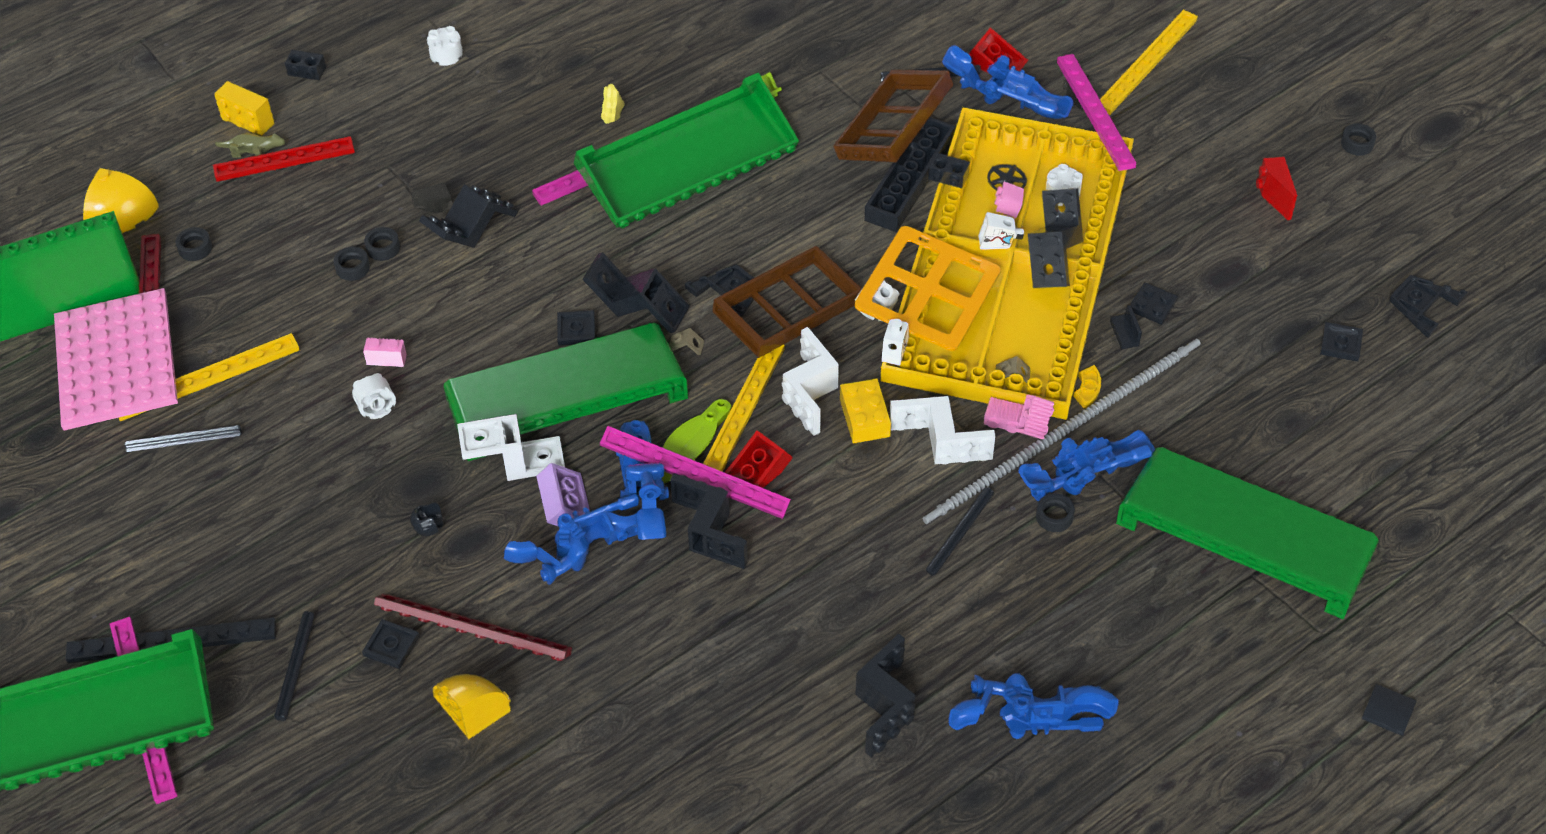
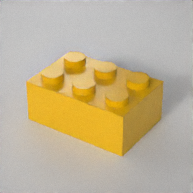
M228 81L214 93L220 116L223 120L260 136H263L275 124L267 98Z
M878 379L840 385V401L852 443L890 437L891 422Z

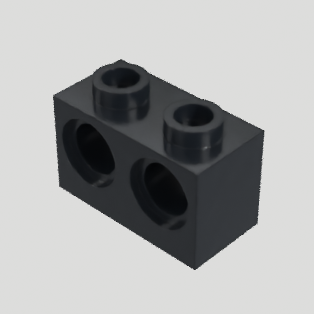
M291 50L285 61L288 76L320 80L326 69L323 54Z
M936 153L929 167V180L962 189L969 175L970 162Z

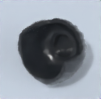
M438 503L420 505L413 510L410 522L418 534L431 536L440 532L443 521Z

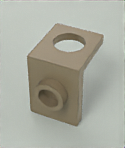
M688 328L672 335L669 346L674 351L687 345L697 355H701L704 340L692 329ZM693 338L697 340L698 348L694 346Z
M1018 356L996 365V370H1001L1005 374V378L1011 374H1020L1026 383L1030 379V367ZM1021 366H1022V367L1024 368V370H1025V375L1023 374V372H1022V370H1021Z

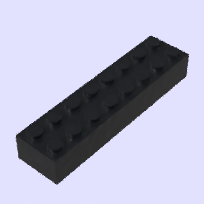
M931 117L928 118L897 162H893L865 205L864 221L894 232L899 230L929 182V167L935 154L946 155L950 149L955 133L954 125Z

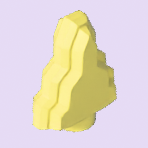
M613 84L604 87L601 118L608 124L620 118V112L624 107V101Z

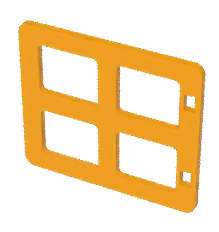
M903 226L897 232L857 297L855 308L888 324L891 319H900L903 322L909 323L910 334L949 351H955L998 278L1000 267L909 226ZM919 237H920V238H923V239H925V240H927V241H929V242H928V243H925V242H923V241H921V240H918V239H919ZM907 242L915 243L939 254L925 278L894 265ZM970 260L980 263V266L970 262ZM952 261L959 262L984 274L971 297L963 296L939 285ZM886 277L895 279L918 290L904 314H899L872 301ZM931 297H936L963 310L950 334H945L917 321Z

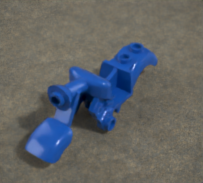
M951 46L943 58V65L952 73L962 77L960 80L962 84L961 89L968 87L977 89L984 94V100L987 104H993L1000 100L1002 96L1007 95L1021 101V109L1027 107L1041 116L1052 119L1065 118L1072 109L1073 100L1071 97L1057 96L1047 92L1035 81V77L1025 74L1024 70H1021V72L1015 70V66H1012L1009 70L1010 59L1007 56H1000L994 64L989 66L987 72L992 76L989 81L980 79L976 69L971 64V56L959 47Z
M633 420L621 425L620 431L651 443L650 431L645 421ZM616 452V456L620 460L624 490H620V498L636 494V487L641 486L639 495L642 499V510L636 513L638 539L667 537L664 513L661 509L656 508V498L658 500L669 498L668 486L664 487L662 481L664 465L661 463L645 464Z
M1137 430L1128 437L1116 442L1103 439V437H1094L1092 441L1085 440L1078 448L1074 440L1067 438L1061 443L1062 449L1059 451V456L1052 460L1056 466L1055 478L1051 479L1046 470L1042 471L1038 463L1021 465L1019 467V474L1025 484L1031 489V494L1037 501H1040L1042 497L1061 487L1071 495L1076 496L1081 493L1087 483L1095 478V473L1106 470L1108 474H1112L1118 467L1124 468L1134 465L1145 458L1151 457L1155 448L1141 430Z
M634 493L619 498L617 502L602 506L592 512L584 507L583 512L585 514L581 516L577 514V511H573V518L567 513L560 515L557 521L559 531L555 535V543L557 544L556 559L540 547L537 548L531 541H510L505 548L504 560L512 563H528L536 560V558L544 563L542 564V570H540L541 578L548 585H551L556 577L568 570L580 571L583 568L588 555L589 544L593 540L604 538L607 544L611 545L614 541H623L628 537L638 535L636 514L623 517L611 512L638 506L640 501L639 495Z
M1019 673L1012 674L1006 683L984 680L982 677L975 675L974 680H971V692L975 693L976 698L983 695L982 699H969L955 705L949 714V725L953 729L959 730L965 726L976 724L980 714H984L994 694L1003 696L1008 703L1000 710V716L1005 720L1006 725L1010 729L1011 736L1015 739L1022 738L1026 730H1031L1034 735H1037V730L1043 729L1045 734H1048L1049 730L1101 731L1104 723L1100 717L1081 718L1075 721H1069V719L1080 712H1093L1109 719L1115 715L1119 700L1110 692L1095 686H1080L1077 688H1063V686H1059L1056 696L1041 699L1033 695V689L1030 688L1026 679Z

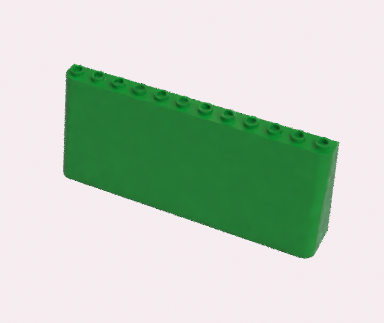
M756 73L744 78L741 87L606 146L595 150L590 145L576 151L574 165L615 227L622 229L635 220L637 222L641 221L648 214L653 215L664 207H672L677 201H685L695 193L701 194L708 187H716L726 179L732 180L737 174H745L755 166L761 167L771 159L776 160L786 152L787 154L792 153L796 150L799 140L760 74Z
M114 211L0 246V342L55 324V313L139 294L140 281Z
M649 323L451 378L443 385L457 431V424L516 414L519 434H523L667 393L670 404L688 399L686 377L660 326L656 323ZM478 436L475 438V440L481 441L485 437ZM482 457L470 458V459H467V461H472V460L479 459V458H482Z
M1163 447L1155 448V451L1146 462L1120 504L1116 524L1135 531L1138 521L1326 599L1328 602L1324 612L1343 620L1379 542L1373 532L1358 528L1353 524L1336 519L1314 508L1304 506L1294 500L1282 497L1277 493L1245 482L1240 478L1223 473L1220 470L1191 460L1184 455H1179Z
M193 629L172 634V642L1 688L0 790H14L19 788L21 784H36L41 781L40 779L46 777L57 778L62 776L64 772H79L83 770V767L89 765L93 767L100 766L107 760H122L129 754H144L147 752V749L154 747L155 749L167 747L172 742L183 743L189 741L190 737L210 735V732L214 730L201 637Z

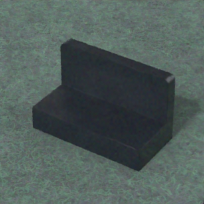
M1127 305L1124 315L1110 318L1111 326L1121 350L1138 347L1142 335L1132 307Z

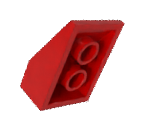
M989 28L968 53L972 59L971 63L973 65H980V69L984 72H987L989 66L994 64L1002 55L1010 59L1009 70L1012 66H1015V70L1020 71L1028 61L1027 58L992 28Z
M1285 157L1263 158L1262 166L1259 167V178L1256 179V187L1260 189L1264 199L1287 220H1291L1297 193Z
M756 431L725 473L764 488L782 473L793 457L762 433Z

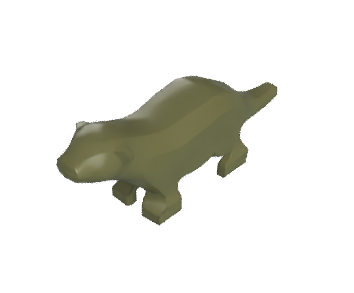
M251 133L240 134L225 142H215V145L218 147L229 148L233 158H241V154L246 152L255 154V156L263 155L270 149L285 144V140L276 134L258 136Z

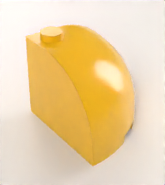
M99 168L86 193L83 220L114 211L121 232L124 233L136 228L135 225L141 221H147L156 212L159 205L153 193L139 180L125 173Z
M460 674L451 676L433 687L435 699L468 739L511 711L509 705L511 700L505 691L502 692L489 680L477 675Z

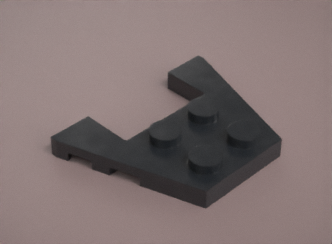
M736 264L716 271L715 275L700 277L696 282L692 283L689 281L685 283V289L695 297L710 287L718 294L723 295L752 280L754 277ZM749 297L731 308L742 318L754 299Z
M1409 275L1390 296L1389 301L1419 331L1429 338L1438 328L1439 324L1424 316L1428 309L1439 297L1458 306L1466 297L1467 291L1462 289L1456 291L1451 289L1452 286L1444 285L1442 287L1433 284L1431 280Z

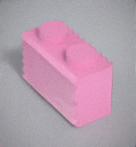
M1003 182L1002 187L998 186L995 194L994 204L997 205L996 211L1000 212V214L1003 213L1004 215L1016 218L1022 206L1024 189Z
M369 337L366 339L364 355L367 365L404 367L407 354L402 339H370Z
M1026 395L1016 432L1033 438L1044 439L1048 432L1047 424L1049 423V417L1052 416L1054 411V402L1037 396Z
M991 397L985 412L984 425H988L993 429L1001 428L1010 433H1016L1023 404L1020 405L1019 403L1016 404L1015 402L1012 403L1011 401L1008 402Z

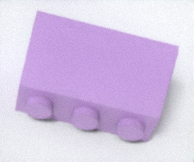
M550 463L537 475L547 523L558 526V518L564 513L569 514L573 518V511H577L579 516L585 514L583 512L584 507L590 511L581 473Z

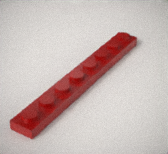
M351 136L214 164L213 169L216 182L352 154L355 151Z

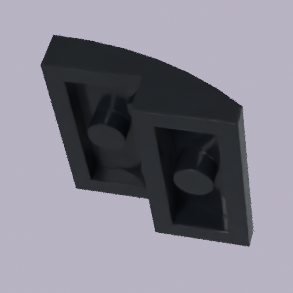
M1376 684L1362 719L1403 736L1417 700Z

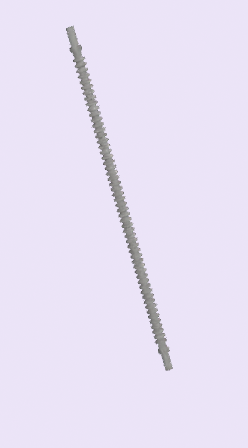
M1195 339L1186 346L1179 347L1176 352L1168 354L1167 357L1148 367L1143 373L1141 372L1139 375H1136L1131 381L1129 380L1123 386H1119V389L1116 388L1111 394H1107V397L1104 396L1103 399H1099L1098 402L1087 407L1082 413L1080 412L1074 418H1070V421H1066L1061 426H1058L1057 429H1054L1053 432H1049V435L1046 434L1044 439L1037 440L1036 443H1032V446L1029 445L1028 448H1024V451H1020L1015 457L1012 456L1011 460L1007 459V462H1003L998 468H994V471L991 470L985 476H982L981 479H977V482L968 485V488L965 487L964 491L960 490L955 496H951L950 499L946 500V503L939 504L937 509L923 517L924 523L928 524L940 515L947 514L949 509L953 510L955 506L958 507L959 503L963 504L968 498H972V495H976L981 489L983 490L985 486L989 487L994 481H998V478H1002L1007 472L1010 473L1011 469L1014 470L1015 467H1019L1024 461H1028V458L1031 459L1032 455L1036 456L1045 447L1048 448L1049 444L1052 445L1053 442H1057L1062 436L1064 437L1070 431H1074V428H1078V425L1081 426L1083 423H1086L1087 420L1098 415L1103 409L1105 410L1111 404H1115V401L1123 399L1124 396L1135 391L1140 385L1142 386L1148 380L1159 375L1160 372L1167 370L1168 367L1179 362L1180 358L1186 357L1190 351L1201 344L1200 341Z

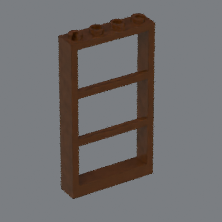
M891 70L833 145L838 159L897 162L953 86L949 71ZM896 89L931 90L919 107L884 106ZM879 112L914 113L902 130L867 129ZM861 136L896 137L890 146L855 144Z
M815 246L715 298L712 312L760 358L800 336L802 329L808 327L811 330L855 306V299L862 288L847 273L840 269L825 252ZM814 264L847 296L822 308L790 276ZM783 280L815 313L790 325L759 292ZM752 297L784 330L763 340L731 307Z

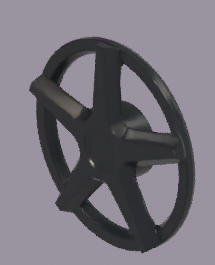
M1015 164L992 166L987 175L988 183L996 191L995 185H1003V182L1012 185L1013 182L1023 183L1021 187L1023 189L1027 183L1026 175ZM1000 168H1010L1007 173L999 170ZM1017 171L1022 178L1014 177V172ZM992 172L1000 176L999 179L991 182L990 176Z

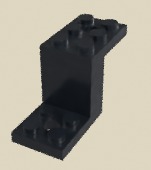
M464 184L445 219H438L433 215H430V217L422 215L419 222L442 239L475 248L495 211L515 217L518 211L513 208L514 204L500 199L502 197L500 194L494 191L490 192L485 188L481 189L474 184L472 186Z
M1078 188L1043 190L1045 227L1028 233L1033 288L1070 286L1066 249L1083 242ZM1059 203H1063L1065 205L1064 212L1059 211ZM1047 264L1052 265V267H1053V272H1052V273H1048V272H1047V270H1046V265H1047Z
M603 252L596 256L582 279L617 317L648 309L669 333H674L690 307L656 268L625 277Z
M673 473L670 479L672 502L697 510L688 526L689 551L745 569L748 564L747 540L721 531L730 514L729 491L721 487L708 485L703 481H696L687 476Z
M899 633L856 673V696L882 716L866 731L865 753L871 758L876 753L882 752L886 743L890 739H895L900 733V729L904 725L908 726L914 719L915 694L890 676V672L895 668L898 669L904 662L905 638Z

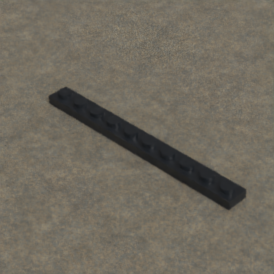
M273 617L136 634L140 650L172 642V634L191 629L201 637L202 647L276 639V620ZM113 637L67 642V663L118 657Z

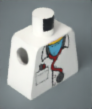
M987 212L979 233L980 249H1008L1013 239H1023L1024 229L1015 228V221L1012 217Z
M891 319L889 321L883 341L882 362L896 365L901 364L909 339V323L903 322L900 319ZM895 344L897 346V349L893 350L891 349V346Z

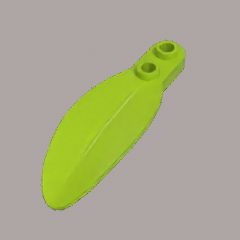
M724 399L714 401L701 415L679 426L668 437L662 448L695 460L709 445L716 433L717 427L727 418L731 411V404ZM664 471L663 483L671 481L672 474Z

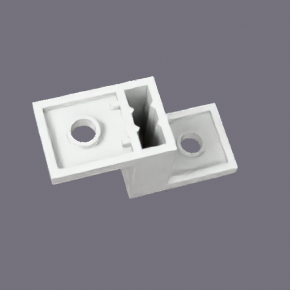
M806 327L801 330L800 354L803 360H807V362L783 374L782 399L786 405L789 404L794 415L801 419L804 428L809 430L814 436L820 433V408L813 400L838 388V363L811 330Z
M948 396L891 401V430L922 429L928 427L935 464L965 463L968 461L993 459L994 430L955 433Z
M516 414L457 424L463 460L503 453L508 481L537 476L550 463L565 467L560 437L556 436L521 442ZM478 436L485 437L481 441L475 440V438ZM543 454L548 455V457L545 459L538 458L540 455Z

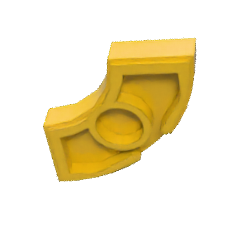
M1095 365L1080 371L1078 374L1081 386L1074 392L1073 397L1083 409L1092 405L1100 392L1101 377Z

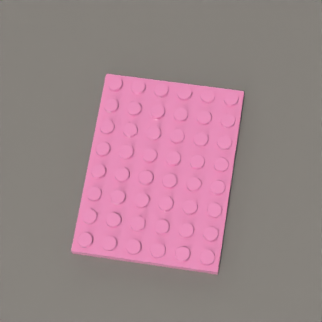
M164 288L54 314L60 415L63 430L178 403L167 297Z

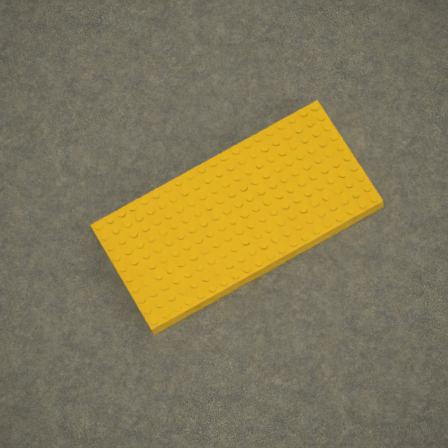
M962 108L948 156L969 161V175L962 189L939 182L923 233L1000 267V274L957 350L949 351L909 333L901 364L882 363L881 382L983 403H989L990 398L993 397L1024 405L1026 395L1037 396L1054 402V411L1051 417L1067 420L1127 170L1119 171L1097 132ZM1122 137L1132 153L1134 139ZM1015 164L1017 168L1024 172L1027 178L1021 209L1017 217L1013 218L1015 228L1024 229L1023 239H1013L1008 249H980L979 233L986 213L990 212L1007 216L996 211L997 205L994 204L996 190L988 183V172L992 166ZM1060 164H1066L1083 175L1079 199L1083 242L1066 249L1070 286L1033 288L1028 233L1045 227L1042 191L1046 189L1047 174ZM1000 168L999 170L1007 173L1010 168ZM1017 171L1014 172V177L1022 178ZM992 172L990 176L991 182L999 179L1000 176ZM1013 182V185L1021 188L1023 183ZM1001 184L995 185L996 188H998V186L1002 187ZM1064 204L1063 206H1058L1059 211H1065ZM923 238L921 239V241H923V242H925V243H928V242H929V241H927V240H925V239H923ZM919 246L911 273L925 278L939 254ZM970 260V262L980 266V263ZM952 261L939 285L963 296L971 297L984 274L959 262ZM1050 264L1046 265L1048 273L1053 272V267ZM906 286L899 314L905 313L917 293V289ZM931 297L917 321L945 334H950L963 310L936 297ZM893 344V346H891V349L895 350L897 349V346ZM1018 356L1030 367V379L1026 383L1020 374H1011L1005 378V374L1001 370H996V365ZM1021 366V370H1022L1023 374L1025 375V370H1024V368Z

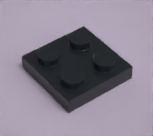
M1144 282L1130 305L1134 314L1162 325L1177 302L1178 296Z
M594 310L557 312L558 345H575L595 339Z
M1325 322L1320 355L1358 362L1363 329Z
M382 619L362 651L363 656L400 669L418 640L419 633Z

